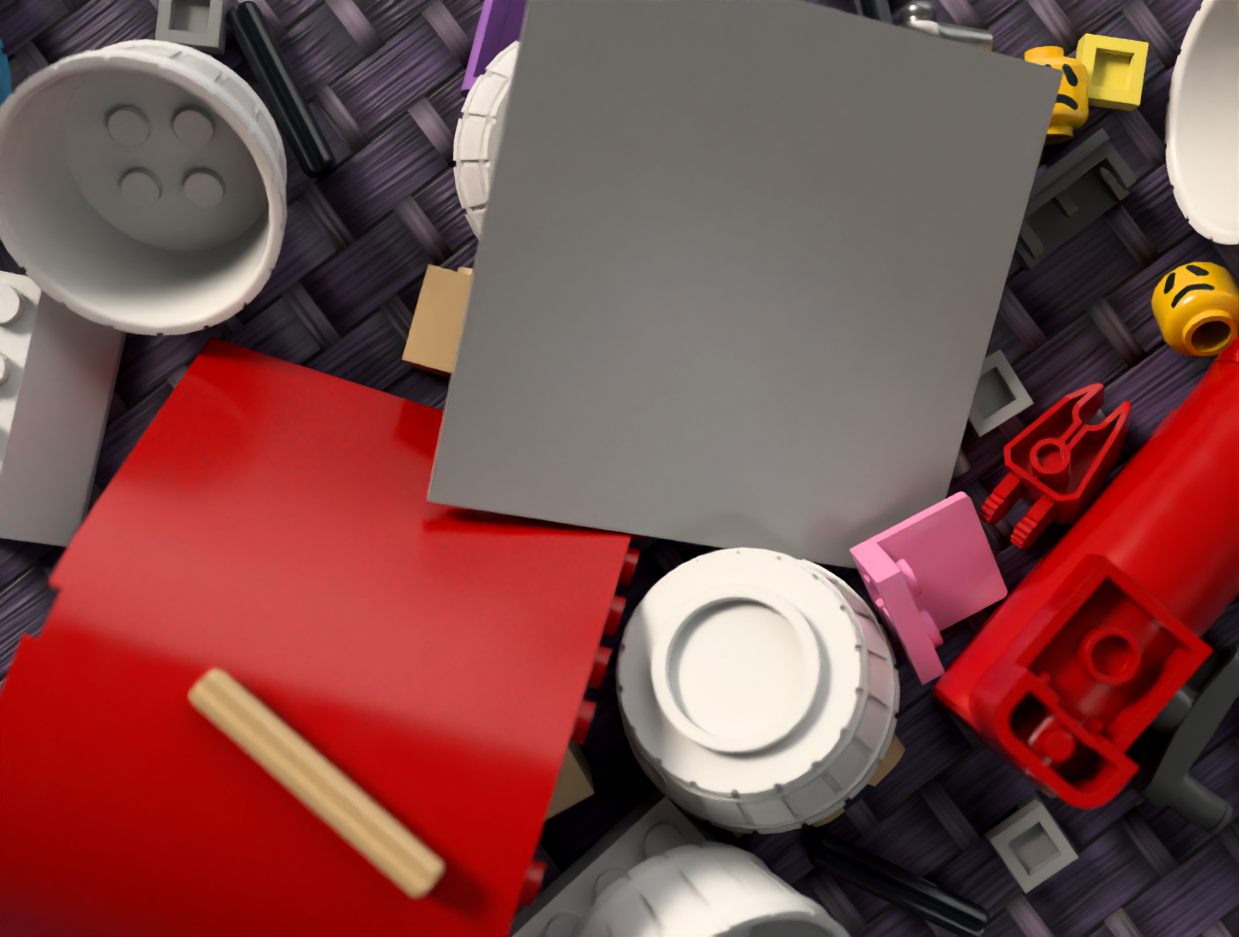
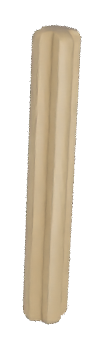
M214 668L196 684L189 696L191 703L412 897L420 898L429 891L442 875L445 868L443 862L225 671Z

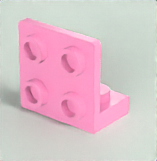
M958 492L849 549L893 649L922 685L945 673L935 648L943 644L940 631L1005 598L1008 593L973 502L964 492Z

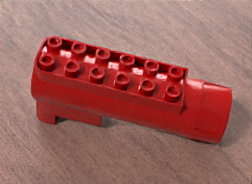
M1239 335L1214 359L1209 366V370L1178 408L1171 410L1093 499L1085 514L1077 523H1072L946 666L944 669L945 673L933 685L934 698L948 713L992 752L1050 798H1061L1069 804L1080 808H1095L1106 804L1115 797L1139 769L1134 762L1124 755V752L1213 652L1200 638L1239 595Z

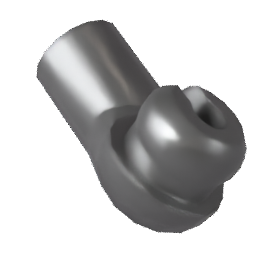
M910 2L902 10L903 23L899 27L989 51L992 50L993 36L989 30L936 22L937 10L930 2Z

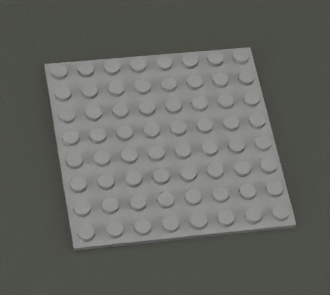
M528 0L426 497L427 501L727 549H765L788 555L797 560L805 559L810 562L858 569L849 549L946 499L1064 71L803 0Z

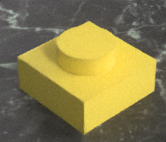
M1087 33L1078 41L1076 59L1084 64L1087 69L1089 106L1132 112L1140 105L1149 43Z

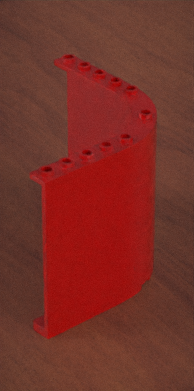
M210 337L70 542L48 582L50 589L58 592V598L39 638L27 634L23 635L1 689L0 937H507L517 905L532 909L546 863L533 860L532 858L568 743L570 741L583 745L596 703L582 698L586 686L599 690L612 649L599 645L602 634L615 637L627 598L615 595L614 592L617 585L629 588L640 555V550L628 547L630 539L642 542L644 536L428 502L426 497L444 411ZM214 668L225 671L443 862L445 868L442 875L429 891L420 898L412 897L191 703L190 693L201 678Z

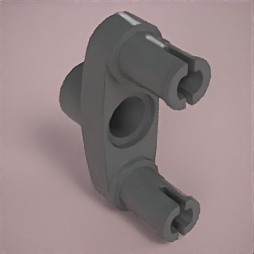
M1235 645L1223 647L1209 656L1147 726L1151 731L1136 763L1139 769L1133 775L1132 782L1134 791L1159 808L1169 807L1209 835H1215L1225 827L1232 815L1233 807L1230 803L1191 777L1189 769L1220 725L1235 699L1239 701V648Z

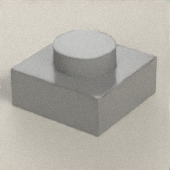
M159 0L155 40L180 44L202 53L224 55L228 27L226 13L230 9V0Z
M1001 350L989 354L983 362L966 424L974 438L981 437L1034 404Z
M1036 799L983 834L1018 887L1024 893H1028L1079 858L1044 805Z

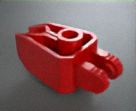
M1095 383L1063 397L1004 446L1007 476L993 490V493L988 496L987 500L984 501L978 512L979 519L991 527L1002 520L1020 498L1033 505L1026 513V516L1016 524L1010 539L1013 544L1022 550L1031 546L1053 520L1059 525L1077 523L1085 514L1120 456L1129 431L1132 403L1125 400L1101 423L1088 425L1104 403V385Z

